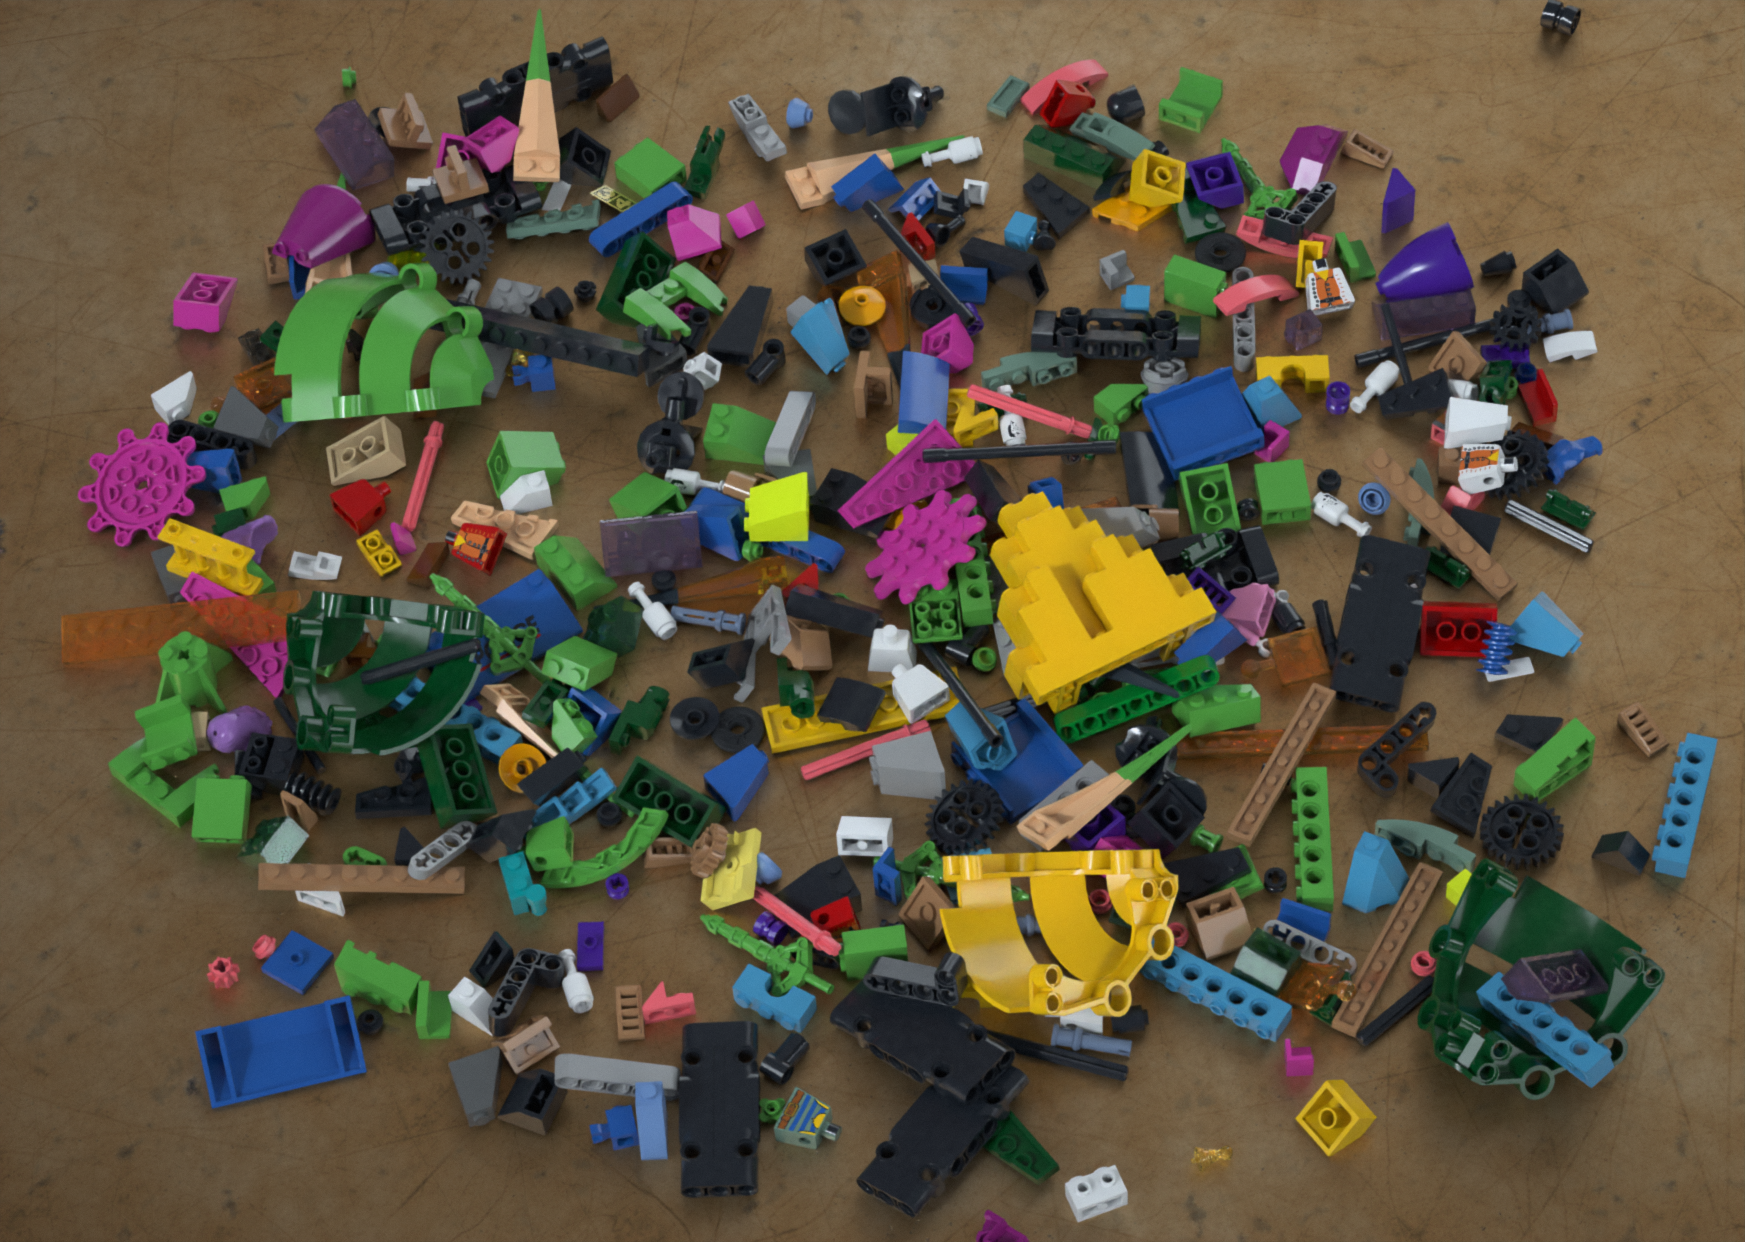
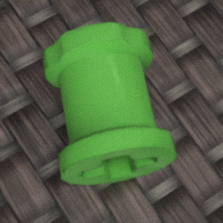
M1200 824L1194 830L1190 844L1192 846L1198 845L1208 850L1209 853L1218 852L1224 836L1221 834L1216 835L1206 830L1205 826Z

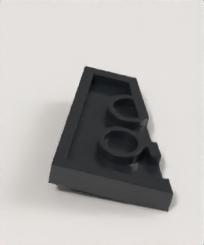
M1039 172L1023 185V192L1036 210L1041 212L1044 220L1050 223L1058 239L1062 238L1090 213L1089 206Z
M1441 368L1377 397L1382 415L1388 420L1413 416L1419 412L1427 411L1430 414L1437 413V410L1447 409L1453 393L1447 373L1444 368Z
M1470 753L1435 801L1430 811L1474 838L1492 765Z
M426 776L414 781L408 778L402 780V784L390 788L385 785L356 794V819L432 815L433 801Z
M1239 847L1163 863L1170 873L1178 875L1179 889L1176 896L1183 908L1186 907V903L1203 898L1252 872Z

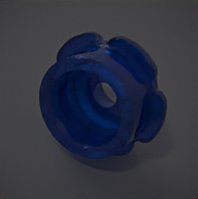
M1524 362L1518 366L1514 376L1521 384L1535 381L1537 369L1532 363Z

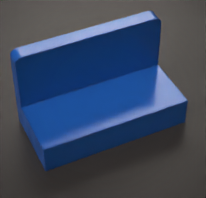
M931 177L916 181L888 210L891 213L900 211L905 218L912 212L919 221L934 206L933 196L940 189Z
M289 255V283L293 299H301L305 294V284L310 268L298 264L294 256Z
M941 265L940 279L962 303L985 304L988 288V268Z
M889 846L873 866L874 888L876 896L897 907L902 900L900 872L896 870L894 848Z
M1282 898L1277 920L1325 942L1331 928V914ZM1276 925L1273 928L1272 935L1287 939L1292 931L1288 930L1287 935L1283 934L1278 930L1279 926ZM1296 936L1292 939V941L1303 945L1306 943L1302 936Z

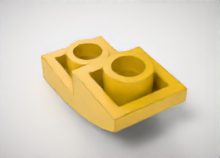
M378 529L356 540V544L365 558L381 577L402 566L396 553L390 545H387Z

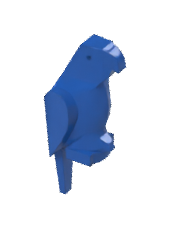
M1594 436L1575 441L1559 440L1547 451L1549 454L1547 457L1550 463L1546 464L1548 471L1541 473L1545 474L1547 479L1554 484H1558L1560 478L1565 476L1564 473L1576 467L1585 458L1596 454L1600 456L1603 452L1601 441Z

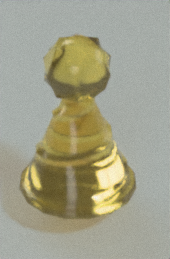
M514 349L512 364L507 365L505 368L506 375L510 377L516 376L513 373V366L521 365L528 360V356H534V353Z
M1229 1145L1222 1146L1220 1150L1203 1149L1195 1146V1158L1190 1159L1191 1164L1197 1163L1199 1171L1203 1172L1220 1157L1223 1160L1231 1159L1233 1150Z

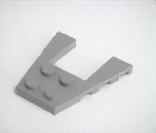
M775 585L770 586L748 615L744 640L753 638L755 643L744 679L737 682L741 687L734 694V699L742 703L755 687L756 652L761 645H765L768 642L771 634L770 652L780 655L791 641L781 588Z

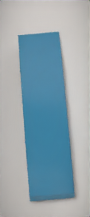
M600 768L583 783L576 782L561 796L557 797L554 795L538 808L532 820L534 822L532 828L565 816L568 823L571 824L618 788L606 770Z

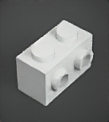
M841 816L836 833L838 855L881 857L886 849L892 846V818Z
M1115 1165L1098 1168L1094 1173L1086 1176H1076L1065 1183L1066 1198L1077 1222L1128 1204V1191Z

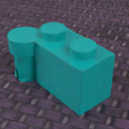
M523 851L498 858L514 916L529 912V905L531 906L532 914L536 916L545 914L547 911L545 903L547 900L546 890L542 885L532 883Z

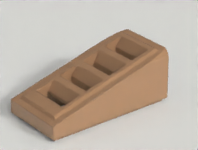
M1354 129L1340 153L1384 169L1394 151ZM1379 154L1384 155L1382 159L1378 158Z
M1638 701L1619 712L1618 725L1648 757L1669 746L1666 737ZM1640 723L1643 724V725L1640 726L1639 728H1636V727H1635V726L1639 725ZM1647 731L1650 732L1646 736L1642 737V734L1646 733ZM1654 738L1657 740L1656 742H1654V743L1651 744V745H1648V744H1647L1649 741L1653 740Z
M283 790L280 795L288 822L309 832L318 821V816L303 800Z
M674 837L656 838L642 854L644 868H658L690 863L694 848H690ZM682 846H686L687 854H683ZM672 848H676L677 854H673ZM663 849H665L666 854H662Z
M641 985L615 987L619 1042L645 1039ZM637 1006V1008L623 1009V1007ZM636 1016H638L637 1019H626V1020H623V1018H626V1017H636ZM639 1026V1029L624 1030V1027Z

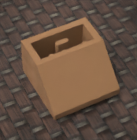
M787 616L791 641L782 651L781 655L788 657L792 661V666L798 670H830L832 668L829 632L819 623Z
M1234 887L1186 903V921L1206 961L1254 944L1244 905Z

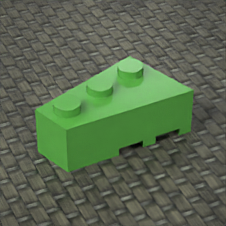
M1252 684L1214 685L1172 702V713L1182 727L1188 724L1191 725L1192 730L1188 735L1189 737H1195L1261 722V696Z
M1575 717L1526 762L1521 763L1516 768L1514 786L1524 796L1528 794L1529 801L1538 797L1539 802L1592 765L1596 737Z
M347 940L334 963L341 990L351 997L358 996L364 998L371 1004H382L390 1007L395 1012L412 1014L417 1005L419 981H422V977L394 962H391L389 966L375 959L376 953L369 951L368 954H365L353 948L354 942Z

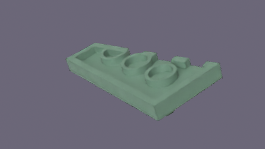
M600 199L592 200V205L582 207L581 203L571 205L572 209L568 211L549 210L542 217H539L538 214L517 218L515 222L507 223V238L523 239L531 235L546 236L549 233H568L576 229L591 230L599 225Z

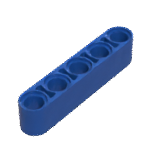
M677 181L671 182L595 229L590 234L589 242L603 257H610L622 250L627 239L641 232L647 234L667 222V211L691 205L693 197Z

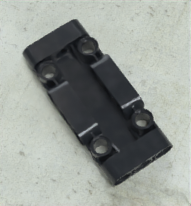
M602 36L584 43L582 49L578 44L572 43L565 46L561 54L558 52L547 53L554 113L566 108L569 102L573 100L577 102L586 101L594 91L614 83L610 50ZM529 61L505 71L502 75V81L499 83L495 78L490 77L480 83L479 90L476 88L457 96L462 128L466 137L498 116H502L519 127Z
M514 165L504 167L501 173L500 171L490 173L486 169L482 170L488 184L489 192L445 204L437 184L418 189L414 194V199L409 194H400L394 198V206L388 203L369 209V214L388 256H392L411 249L419 252L420 249L425 248V245L418 243L419 240L426 239L421 234V231H429L426 223L434 225L432 217L436 216L438 219H441L442 211L447 216H449L450 209L454 210L455 215H458L459 210L463 209V216H466L471 211V219L474 220L480 216L478 224L487 223L483 229L486 232L493 229L498 222L502 224L513 223L520 215L542 209L539 193L532 181H513ZM455 224L452 228L455 236L461 237L464 235L465 230L461 224ZM444 229V235L451 242H454L448 231ZM436 238L434 241L438 244H446L442 238Z
M1065 307L1060 310V317H1057V311L1036 310L1031 334V352L1057 353L1062 358H1073L1078 354H1082L1090 359L1143 360L1148 356L1160 362L1170 361L1173 357L1198 358L1201 316L1180 315L1179 321H1176V314L1169 310L1158 311L1155 313V317H1152L1145 310L1093 308L1084 315L1081 314L1079 308ZM1090 321H1097L1099 324H1098V325H1092V324H1090L1089 322H1090ZM1118 321L1121 322L1123 325L1116 326L1113 324V322ZM1142 322L1145 323L1146 326L1140 327L1137 325V323Z
M1260 525L1240 529L1238 532L1231 528H1222L1218 531H1222L1226 537L1223 541L1224 544H1229L1233 547L1225 551V556L1205 562L1206 566L1201 568L1204 572L1229 592L1232 589L1243 588L1251 583L1268 584L1269 587L1279 584L1278 570ZM1199 533L1152 544L1144 550L1151 549L1167 577L1172 574L1177 576L1184 573L1186 578H1188L1193 571L1181 567L1186 562L1180 559L1179 554L1182 553V549L1195 542H1199L1203 549L1204 545L1201 539L1208 536V534ZM1197 581L1193 586L1197 588L1201 582ZM1205 586L1203 591L1206 593L1209 588ZM1213 591L1208 598L1212 601L1217 593ZM1221 597L1216 604H1221L1226 599Z
M1365 535L1360 538L1355 567L1351 575L1352 581L1347 590L1336 642L1338 649L1333 663V673L1329 689L1336 691L1335 699L1385 712L1399 711L1405 679L1409 672L1408 665H1410L1423 608L1424 600L1422 595L1426 585V575L1430 560V552L1428 550L1371 535ZM1360 571H1366L1369 576L1362 575ZM1408 583H1414L1418 588H1413ZM1341 659H1347L1351 664L1347 665ZM1390 671H1396L1400 677L1393 676Z
M863 980L833 1009L830 1015V1023L848 1035L854 1036L860 1047L870 1049L877 1058L918 1083L924 1084L927 1080L934 1085L935 1091L938 1094L950 1095L966 1106H972L1011 1066L1016 1055L1013 1048L989 1035L983 1025L974 1024L967 1015L952 1006L877 992L869 989Z
M751 1021L686 1024L682 1028V1075L679 1077L681 1194L688 1198L754 1195L758 1192V1143H760L758 1025ZM744 1060H751L750 1062L742 1063ZM691 1062H699L695 1065H690ZM744 1153H751V1155L746 1157L741 1156ZM691 1155H698V1157L693 1159L688 1158Z
M1011 1065L972 1106H966L950 1095H940L935 1091L934 1085H930L892 1128L889 1134V1141H884L877 1146L876 1157L856 1179L858 1186L867 1194L907 1216L915 1218L931 1198H936L944 1193L946 1188L944 1180L948 1176L957 1177L996 1131L998 1121L1008 1117L1010 1102L1014 1101L1029 1084V1078L1020 1069Z

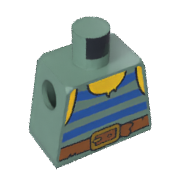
M795 1087L774 1127L775 1139L778 1142L817 1149L824 1137L837 1141L842 1127L831 1123L833 1117L832 1109L829 1105L802 1089Z

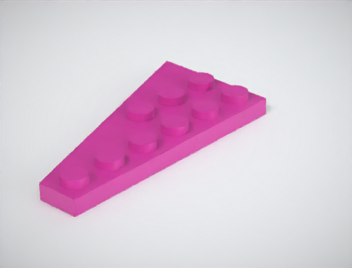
M934 419L837 511L853 528L859 527L909 504L932 496L940 490H946L964 482V477L975 462L973 460H957L941 463H923V449L962 448L938 420Z
M192 571L180 591L182 596L206 620L274 697H282L285 692L283 688V673L288 661L286 620Z

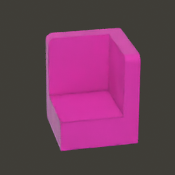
M754 200L726 214L739 239L766 225Z
M1269 420L1264 426L1265 447L1253 451V453L1267 462H1274L1289 447V431Z
M1290 1038L1285 1039L1284 1058L1286 1076L1313 1075L1314 1057L1311 1053V1047L1291 1048Z

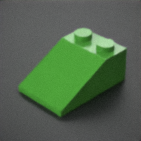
M713 403L703 439L705 458L764 465L763 455H765L766 446L776 422L738 406Z
M1228 463L1179 473V483L1192 535L1199 533L1210 535L1222 528H1231L1236 532L1241 529Z

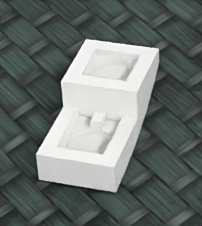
M1592 331L1568 332L1543 339L1549 362L1573 355L1576 360L1598 352Z
M294 551L288 576L312 580L337 579L342 556L318 551L317 556Z

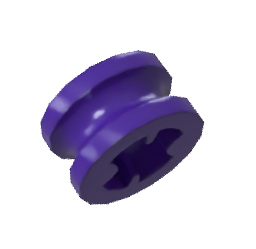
M616 873L606 879L605 884L609 897L622 899L627 896L630 889L625 875ZM619 883L622 884V887L618 886L617 889H613V886H617Z

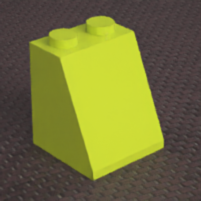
M807 472L750 488V498H745V513H749V517H744V531L749 532L750 542L808 541L809 489Z

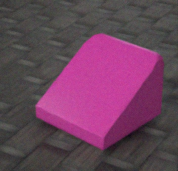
M395 522L391 523V532L398 554L401 556L416 551L411 532Z

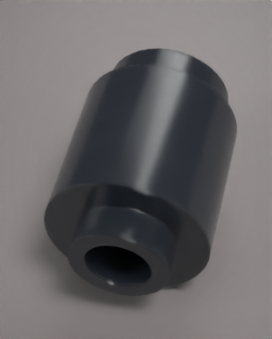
M1280 603L1274 608L1272 619L1284 636L1289 637V639H1296L1303 635L1306 630L1305 621L1292 603Z
M1141 1005L1130 1006L1125 1015L1111 1017L1113 1032L1124 1034L1145 1031L1144 1025H1149L1147 1009L1142 1010Z

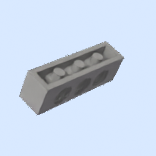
M1090 760L1019 820V824L1035 810L1076 793L1109 774L1093 760ZM1020 834L1040 852L1044 850L1043 847Z

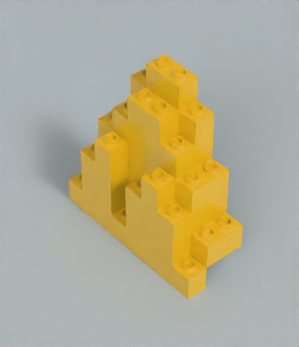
M1042 491L1038 494H1028L1022 501L1016 504L1009 503L1000 510L998 523L1006 537L994 542L990 557L1009 587L1001 595L997 616L1016 647L1008 655L1004 676L1018 700L1031 694L1037 706L1048 702L1054 714L1077 704L1082 684L1160 648L1159 655L1163 662L1176 656L1174 652L1190 638L1191 632L1214 621L1216 610L1202 587L1194 590L1184 573L1177 576L1172 574L1167 577L1151 549L1142 551L1133 534L1126 537L1121 535L1117 538L1114 534L1106 537L1097 520L1089 522L1079 505L1072 509L1067 507L1062 510L1060 505L1053 508Z

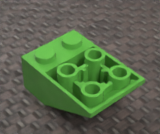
M949 579L947 586L941 590H935L931 584L921 587L916 598L909 603L913 643L963 639L957 579Z

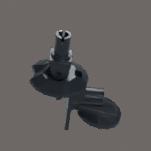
M903 75L893 78L887 84L860 92V94L849 89L836 92L828 103V114L835 128L849 135L858 133L864 128L866 129L867 136H872L895 127L911 132L920 129L925 124L928 116L927 112L932 110V102L941 100L944 97V90L941 86H934L932 88L920 86L911 77Z
M675 372L667 376L660 384L658 403L661 410L665 413V417L648 425L640 434L637 442L638 458L642 466L650 474H666L668 469L673 470L674 468L688 470L693 463L695 457L693 438L701 433L703 428L684 425L683 421L695 416L702 408L705 400L704 388L700 380L693 374Z
M1150 716L1146 720V725L1139 724L1128 728L1126 738L1115 745L1116 758L1121 767L1139 758L1170 737L1166 731L1161 729V718L1156 721L1157 716ZM1175 745L1139 777L1143 779L1137 804L1140 806L1154 787L1161 789L1170 781L1204 816L1207 810V796L1197 782L1174 771L1178 759V748Z

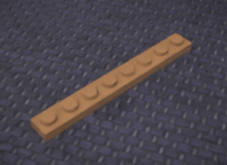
M1379 447L1363 461L1362 466L1460 564L1467 565L1470 574L1498 602L1517 587L1518 583L1382 447Z
M1316 683L1312 684L1228 829V839L1251 847L1334 702L1336 691Z
M1422 862L1418 863L1332 1021V1028L1356 1038L1443 877V871Z
M259 863L258 890L464 894L465 876L464 867H442L427 879L418 880L409 875L407 871L408 866Z

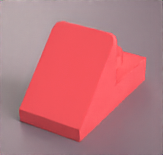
M1452 485L1441 507L1449 515H1451L1453 506L1474 510L1485 498V492L1469 495L1462 490L1461 486L1457 488Z
M663 981L660 982L642 1006L645 1025L696 1014L693 993H678L674 996L666 997Z

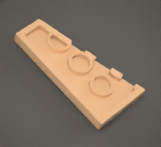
M463 501L451 517L452 523L459 527L463 523H472L500 528L507 533L503 547L531 560L536 557L534 547L549 539L559 526L558 520L555 519L546 521L539 519L536 515L529 514L527 517L518 515L512 510H494L493 506Z

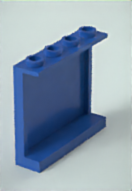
M1231 366L1218 368L1210 374L1194 377L1189 382L1173 385L1168 390L1160 393H1151L1142 399L1143 413L1175 481L1179 480L1180 472L1219 465L1265 447L1264 434L1261 428L1258 429L1233 377Z
M1026 698L1017 702V712L1005 719L1018 755L1002 770L975 768L961 746L959 747L955 741L951 742L952 754H950V757L955 766L961 767L965 771L968 781L973 779L977 783L979 780H982L984 784L989 783L998 792L999 797L1003 801L1001 806L1005 810L1000 815L1010 825L1025 816L1084 766Z

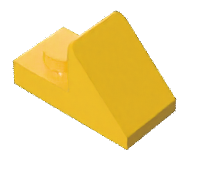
M1299 241L1295 287L1306 288L1305 280L1307 275L1315 272L1312 262L1322 258L1323 242Z
M962 405L953 429V438L962 446L998 430L997 412L992 408L972 417L965 406Z

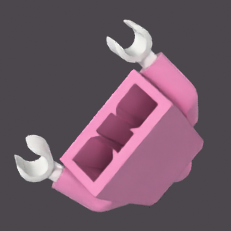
M1251 583L1243 588L1232 589L1230 593L1236 599L1222 615L1247 639L1246 643L1253 647L1254 645L1258 646L1259 655L1268 658L1270 651L1264 647L1273 650L1274 643L1271 639L1260 640L1259 637H1264L1274 605L1276 607L1280 603H1288V592L1279 590L1275 593L1274 589L1269 588L1268 584L1261 585L1258 583Z

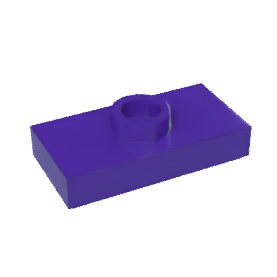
M1481 345L1480 355L1486 362L1512 360V369L1530 368V354L1525 346L1522 347L1521 353L1517 351V348H1513V351L1510 353L1508 346H1505L1503 349H1500V345Z
M604 921L578 922V971L604 970Z

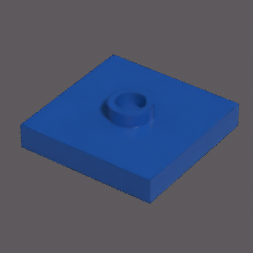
M291 930L264 963L261 970L264 974L304 995L332 961L334 955L331 951Z

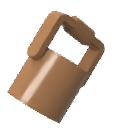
M731 470L725 480L723 494L745 503V498H750V488L762 485V481L769 483L777 479L760 473H755L753 476Z
M1158 505L1131 506L1137 509H1149V516L1154 517L1159 525V530L1157 531L1160 537L1159 540L1179 538L1178 508H1158Z

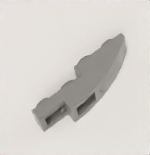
M749 94L728 101L739 127L758 157L762 156L767 162L787 154L786 146L769 126L766 115Z

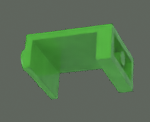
M1181 67L1179 70V84L1169 100L1162 98L1159 103V120L1201 133L1223 96V80Z
M181 694L135 711L136 720L145 731L148 751L141 754V758L152 771L198 754L191 707Z

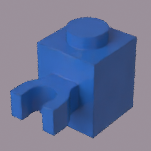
M544 355L528 356L529 367L513 366L514 375H520L513 376L515 386L531 382L532 392L556 390L552 357Z
M1049 477L1030 482V485H1027L1028 494H1038L1043 491L1053 508L1060 505L1062 510L1064 509L1062 484L1055 478Z
M619 1105L610 1110H605L608 1123L589 1125L593 1144L611 1138L614 1150L640 1145L631 1105Z

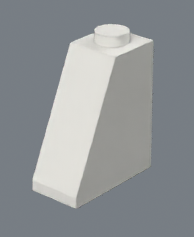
M1450 397L1445 419L1444 448L1451 449L1462 447L1463 444H1480L1503 440L1505 430L1509 431L1512 417L1508 416V406Z

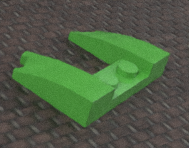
M685 261L670 270V277L648 291L640 288L626 296L623 312L647 327L653 323L658 324L657 333L666 339H671L670 331L677 330L684 337L691 335V329L668 306L687 296L718 316H722L724 308L720 304L727 305L728 298L709 278Z
M144 737L122 751L108 763L111 774L180 828L194 815L197 778H205L207 774L215 775L220 773L219 769L214 763L175 790L149 770L150 768L141 758V754L148 752L146 738Z

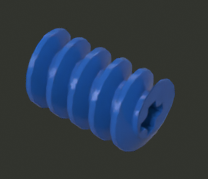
M1487 621L1486 623L1491 625L1493 629L1484 631V633L1491 637L1490 639L1482 640L1488 646V649H1480V652L1486 658L1478 659V662L1484 665V668L1476 670L1493 675H1506L1508 670L1502 667V665H1509L1511 661L1504 656L1512 655L1513 651L1507 648V646L1514 645L1515 641L1509 638V636L1517 635V631L1511 628L1510 625Z

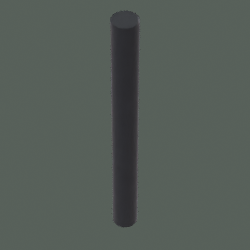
M1385 304L1381 306V310L1403 383L1407 384L1413 381L1391 306L1390 304Z
M278 697L273 701V704L296 738L298 723L283 699ZM303 750L318 774L324 773L326 767L316 751Z

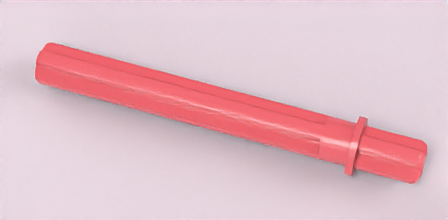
M971 384L967 392V396L971 399L1063 430L1067 435L1072 433L1088 438L1092 431L1091 425L1075 420L1074 416L1069 418L975 384Z
M434 421L431 424L428 435L424 437V450L401 525L410 532L416 527L438 449L443 444L441 438L444 424L438 421Z
M926 720L909 726L904 724L901 729L802 766V776L808 781L873 755L872 746L931 731L930 725Z
M759 886L755 887L754 898L752 899L811 941L817 950H823L833 956L839 954L841 945L832 938L828 931H822L766 889Z

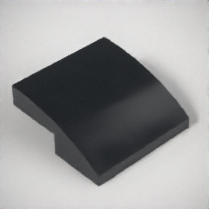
M1453 506L1450 516L1491 555L1502 518ZM1441 545V547H1440V552H1442V553H1444V554L1451 555V554Z
M837 677L817 717L820 722L842 724L845 730L867 732L886 692L868 683Z

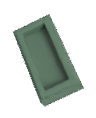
M1010 75L987 103V110L1007 118L1020 102V98L1030 89V83Z

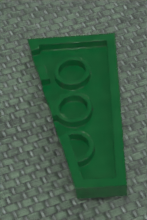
M1185 168L1183 200L1180 203L1171 204L1173 211H1176L1179 228L1183 231L1184 243L1187 244L1201 240L1212 233H1225L1227 226L1211 204L1198 199L1188 170Z
M1011 1110L1007 1118L998 1121L996 1131L982 1147L1037 1185H1040L1060 1170L1058 1163Z

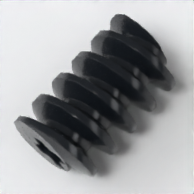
M293 772L284 788V791L303 800L312 811H318L323 816L331 815L334 812L342 794L340 788L333 790V785L327 784L325 786V781H317L315 776L309 777L306 772H302L300 775H298V772Z

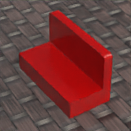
M1542 368L1537 369L1535 381L1519 384L1517 388L1533 427L1556 422L1558 402Z

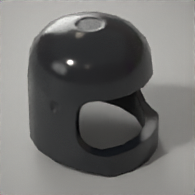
M1134 84L1111 94L1107 99V110L1110 117L1121 124H1126L1145 116L1142 99Z

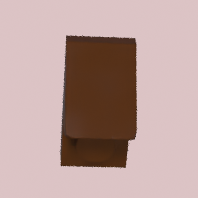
M370 632L363 634L354 649L341 659L344 668L361 669L372 657L377 647H373Z

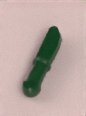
M1098 417L1094 419L1092 431L1087 442L1098 440V432L1103 426ZM1084 454L1085 459L1088 461L1095 458L1093 454Z

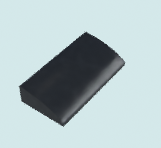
M1141 431L1120 432V448L1129 507L1132 505H1158V508H1178L1179 510L1175 480L1154 434ZM1139 509L1149 515V509Z

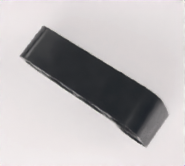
M1328 181L1319 182L1292 211L1279 207H1268L1265 209L1263 234L1292 245H1298L1300 240H1306L1334 210L1336 185Z
M175 420L168 426L169 435L167 442L177 443L183 437L191 436L196 442L194 452L234 449L239 469L247 470L256 465L253 443L249 439L185 420Z
M1429 702L1417 704L1360 755L1357 773L1380 797L1390 798L1396 793L1399 779L1396 772L1389 765L1432 728L1437 714L1433 704ZM1420 714L1423 715V716L1426 715V714L1429 715L1428 718L1423 717V718L1419 721L1418 725L1416 724V723L1418 722V720H1419ZM1406 728L1412 732V735L1404 737L1399 731ZM1383 745H1390L1394 751L1392 753H1384L1381 747ZM1370 761L1374 763L1375 768L1367 770L1362 764ZM1388 779L1393 783V786L1384 788L1381 786L1380 781Z
M525 948L517 953L488 1008L489 1031L492 1035L503 1037L511 1033L536 985L550 989L562 986V981L565 978L564 960L561 956L533 948Z
M954 952L946 953L938 968L877 956L873 959L863 977L864 984L871 990L945 1006H956L968 985L965 960Z

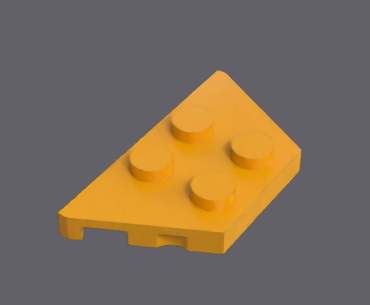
M1130 186L1125 188L1126 192L1111 197L1094 207L1092 215L1096 218H1099L1100 215L1110 218L1113 224L1123 225L1128 229L1139 232L1171 212L1173 208L1171 204L1147 207L1130 201Z

